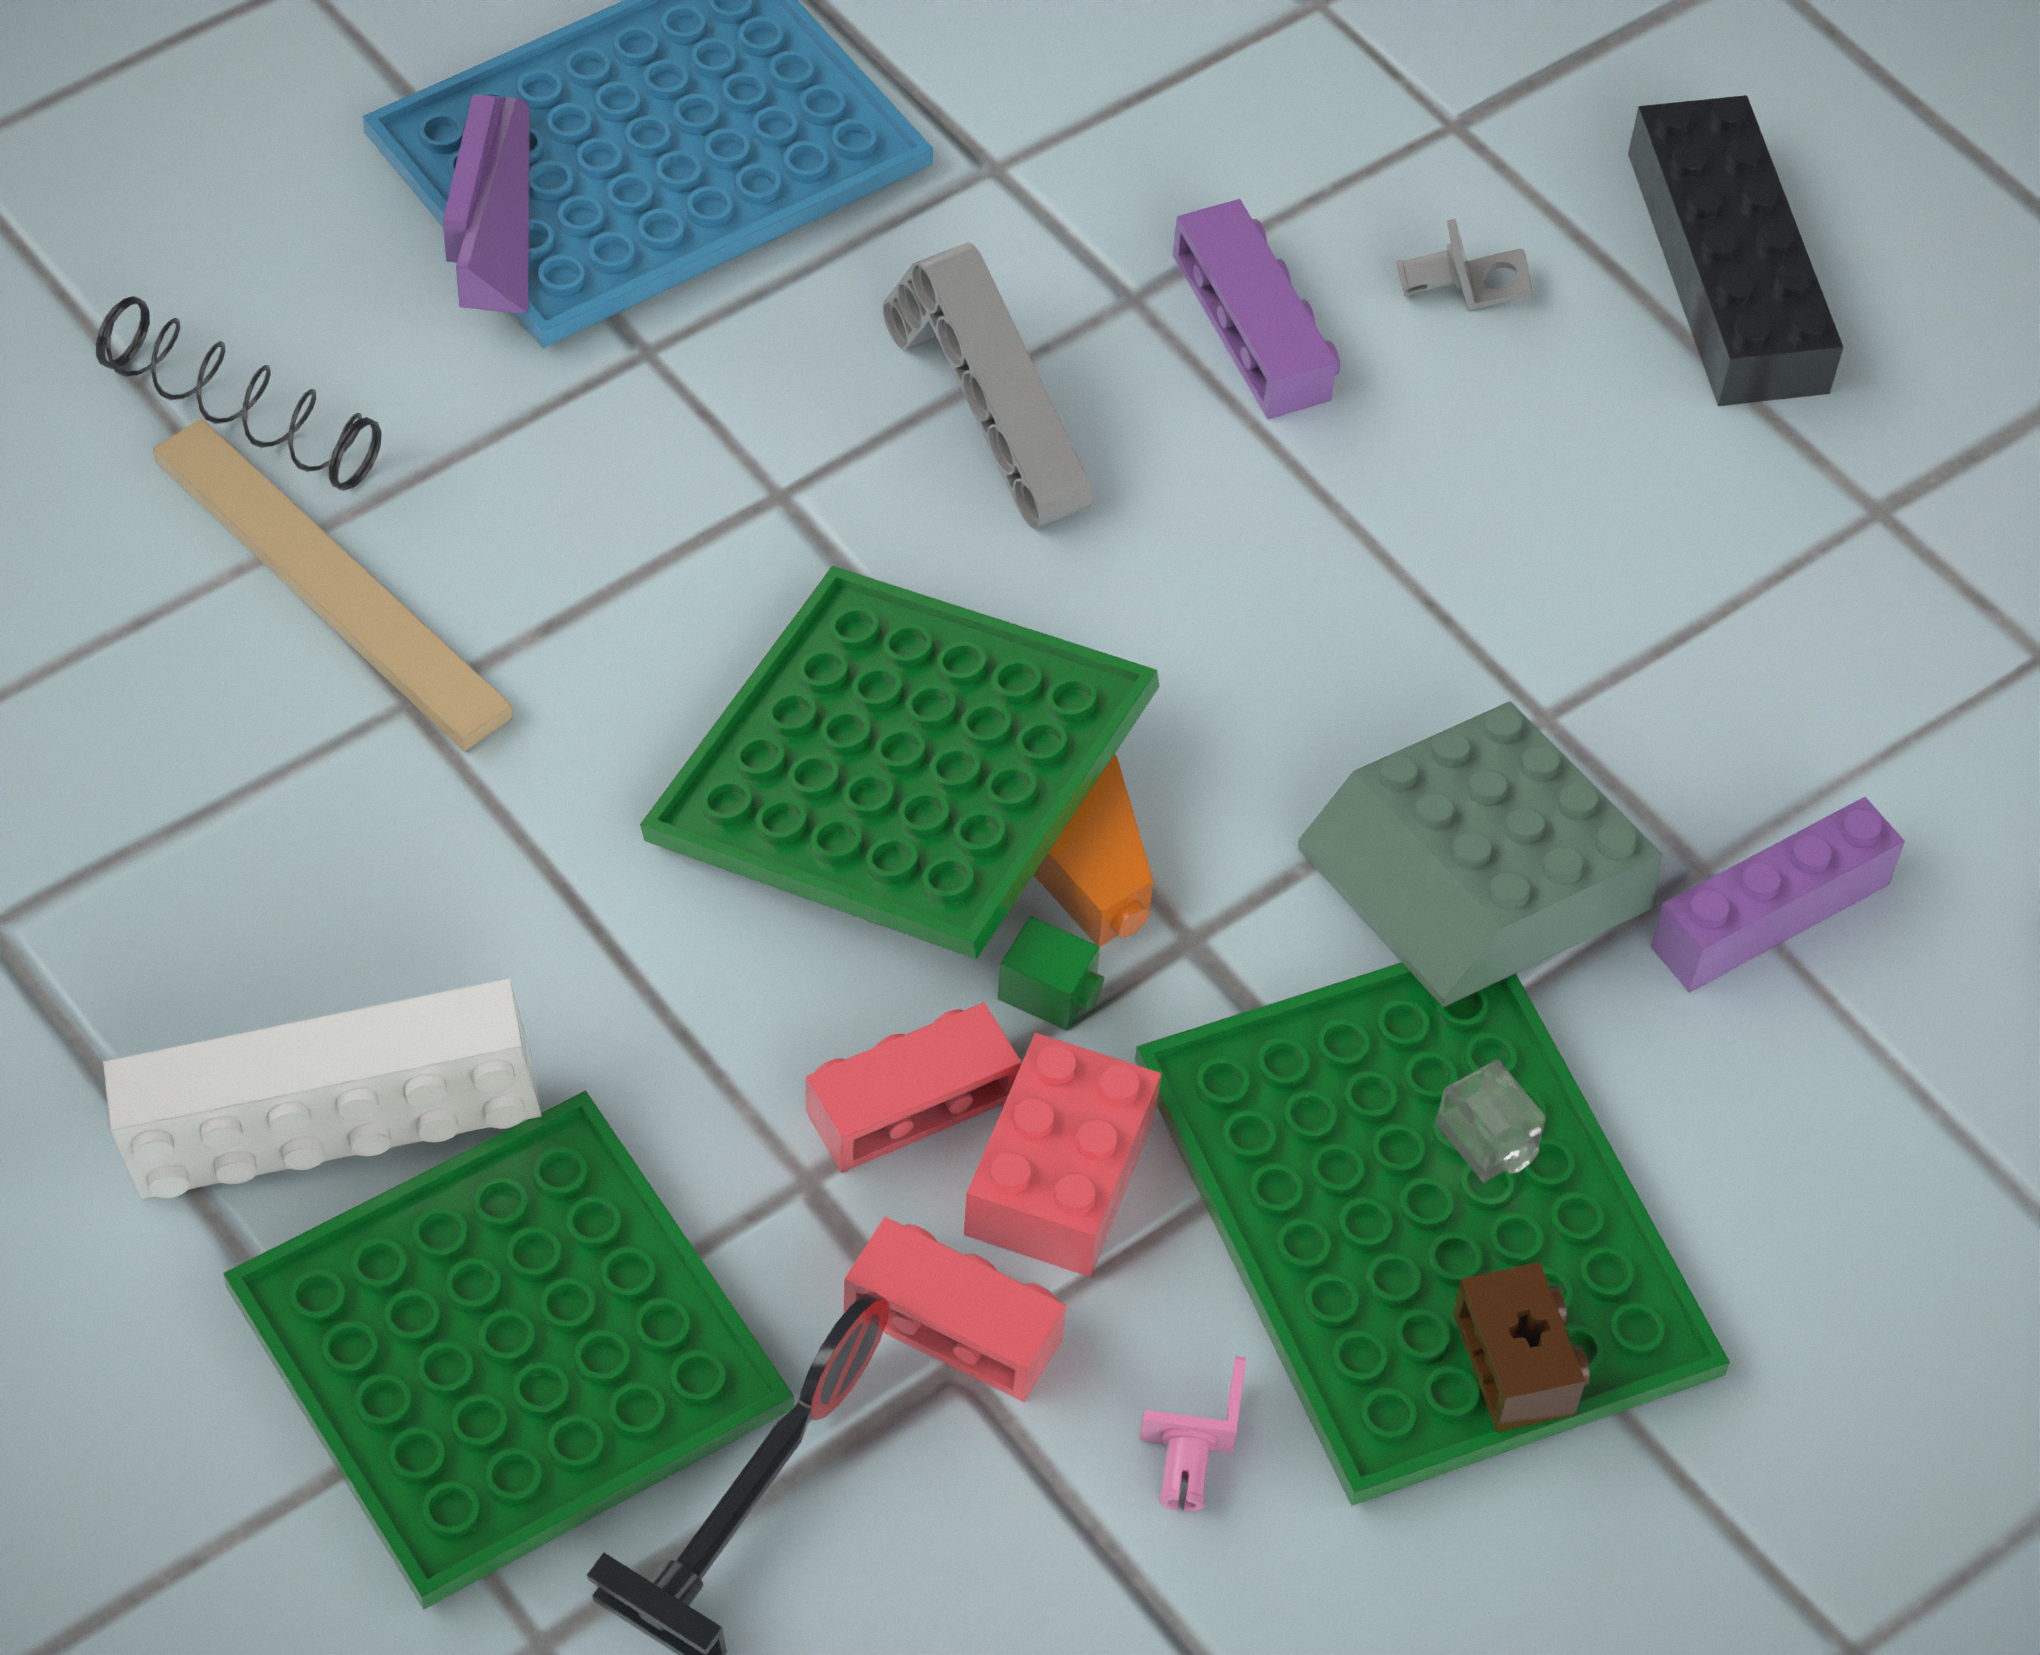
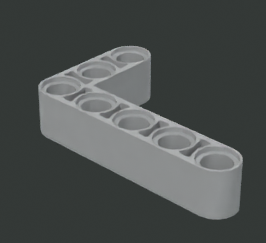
M966 242L913 263L883 303L884 320L894 342L904 350L937 337L1014 501L1030 527L1039 529L1091 507L1092 490L1087 475L978 249L972 243Z

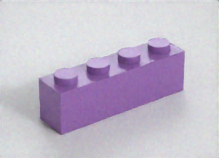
M1241 199L1177 216L1173 257L1266 418L1271 419L1331 401L1335 375L1340 372L1338 352L1331 341L1324 340L1316 327L1314 313L1308 301L1305 299L1300 300L1291 285L1289 270L1282 259H1276L1267 245L1266 233L1261 222L1258 219L1251 218Z
M1863 797L1664 902L1650 947L1690 993L1888 886L1905 840L1866 797Z

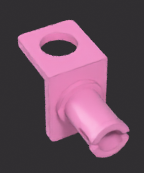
M1235 1356L1230 1381L1226 1421L1150 1410L1143 1412L1140 1440L1165 1444L1167 1446L1162 1492L1159 1494V1503L1164 1507L1177 1510L1181 1482H1186L1184 1511H1198L1204 1508V1489L1209 1451L1233 1453L1238 1429L1245 1357Z

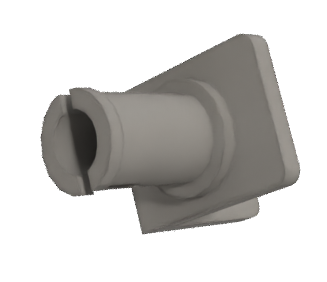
M1456 219L1447 220L1451 243L1447 244L1446 251L1405 261H1397L1399 277L1405 297L1455 284L1457 290H1463L1468 311L1526 298L1533 293L1527 258L1523 249H1515L1468 261ZM1509 268L1517 273L1515 280L1504 288L1494 289L1485 284V278L1495 269Z

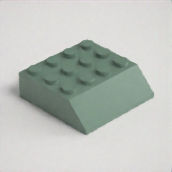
M1511 701L1354 770L1298 840V849L1442 1007H1446L1655 908L1662 853Z

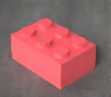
M1035 1032L966 1193L964 1235L1091 1277L1155 1119L1161 1073Z

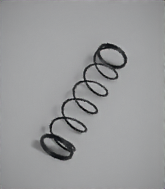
M132 296L118 302L105 316L98 330L95 342L96 357L101 365L114 369L116 373L125 377L138 376L151 369L154 387L160 396L169 400H179L196 393L200 412L207 421L214 424L228 423L242 416L245 435L251 444L260 448L273 447L288 439L291 459L297 468L311 472L319 471L329 466V480L332 486L339 490L346 491L354 488L372 469L380 450L382 438L381 428L377 421L368 417L362 418L361 413H355L345 424L332 452L331 459L319 466L309 467L300 463L295 456L293 437L294 433L299 430L314 408L316 402L315 389L306 391L298 401L292 414L289 432L273 442H261L256 440L249 431L247 411L262 396L271 376L269 365L259 368L252 377L246 390L243 408L228 418L218 419L209 415L203 407L201 390L214 376L225 355L224 342L219 341L215 343L205 355L199 370L197 386L184 394L172 395L165 392L158 384L156 365L164 359L176 342L180 332L179 319L173 318L169 320L161 329L154 345L151 363L147 367L138 371H126L119 367L129 362L141 348L150 324L149 308L145 301ZM138 304L140 308V321L137 332L124 353L113 360L111 354V334L114 322L125 309L131 305ZM175 323L176 326L171 340L157 358L159 346L165 333ZM105 345L109 361H107L105 357ZM220 347L221 350L216 363L203 380L210 357ZM266 371L262 385L249 402L257 379L262 372ZM311 395L312 397L306 411L296 424L302 405L308 396ZM370 425L372 429L371 442L362 464L354 475L347 481L340 483L338 474L344 453L352 445L359 431L365 426Z

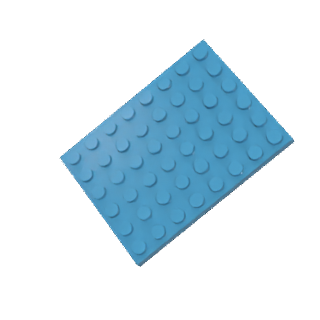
M623 0L362 116L364 133L443 227V217L472 95L519 98L528 104L530 108L528 310L525 313L514 314L542 348L933 164V147L797 0Z

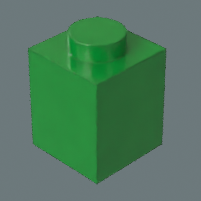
M1029 916L1000 963L998 1000L1067 1031L1080 1009L1089 1012L1101 992L1104 976L1097 974L1100 947Z

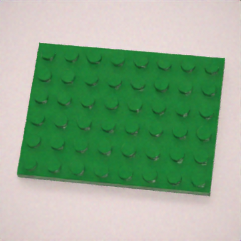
M1401 962L1136 1047V1064L1161 1073L1157 1107L1351 1506L1726 1375L1730 1364L1729 1359L1516 973L1446 1007H1442ZM1540 1262L1549 1286L1556 1285L1563 1295L1567 1312L1565 1328L1572 1346L1580 1345L1585 1353L1589 1366L1590 1381L1588 1386L1583 1388L1575 1415L1496 1432L1453 1315L1459 1286L1463 1278Z

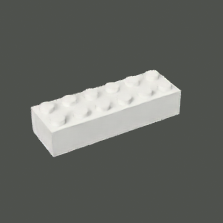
M510 978L103 1061L110 1132L141 1199L151 1197L172 1198L182 1195L189 1189L218 1183L240 1184L251 1180L257 1175L286 1169L307 1170L320 1165L324 1161L353 1155L375 1156L384 1153L392 1147L421 1141L442 1142L451 1139L459 1133L488 1127L498 1129L510 1128L520 1124L523 1120L542 1116L531 1049Z

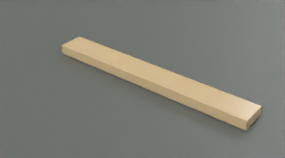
M202 418L153 448L155 462L463 752L513 719L512 705L206 421Z

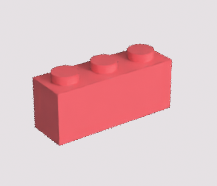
M983 1002L966 1010L955 1009L948 1011L937 1018L933 1024L906 1035H890L881 1040L874 1048L851 1058H837L824 1063L814 1073L806 1076V1113L842 1173L1005 1104L1022 1062L988 1006Z
M886 1216L844 1279V1313L861 1296L866 1293L875 1292L884 1297L890 1305L888 1321L883 1333L1022 1402L1026 1401L1063 1340L1067 1305L1059 1302L1049 1290L1033 1283L1022 1284L998 1272L983 1257L975 1254L963 1255L937 1242L925 1229L912 1224L904 1226Z

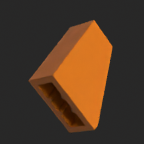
M1115 754L1034 873L1035 878L1099 947L1117 936L1121 938L1128 937L1144 925L1150 914L1153 878L1120 764Z

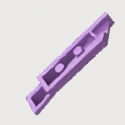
M472 95L443 217L446 262L457 263L459 307L519 314L525 313L528 310L530 108L523 99Z

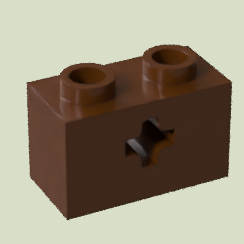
M1537 1262L1461 1279L1453 1315L1496 1432L1575 1415L1583 1388L1588 1386L1590 1381L1589 1366L1581 1346H1572L1565 1328L1567 1312L1563 1295L1556 1285L1549 1286L1541 1263Z

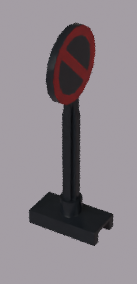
M875 1292L864 1294L837 1321L821 1345L808 1370L800 1393V1399L795 1407L776 1423L676 1561L669 1560L652 1583L603 1552L587 1574L588 1580L598 1586L592 1595L593 1601L678 1655H725L727 1653L722 1627L691 1608L690 1604L704 1586L702 1582L704 1575L801 1443L809 1422L812 1419L819 1420L825 1418L838 1407L868 1366L888 1321L890 1305L884 1297Z

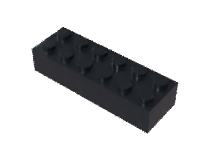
M1748 96L1638 106L1628 156L1717 405L1726 406L1830 394L1844 347Z

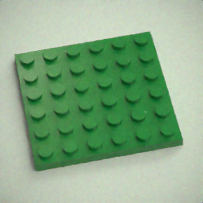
M831 566L640 824L643 838L648 843L977 959L1160 687L1157 669Z
M586 1090L542 1112L541 1117L528 1119L223 1273L227 1290L423 1610L794 1408L793 1393Z

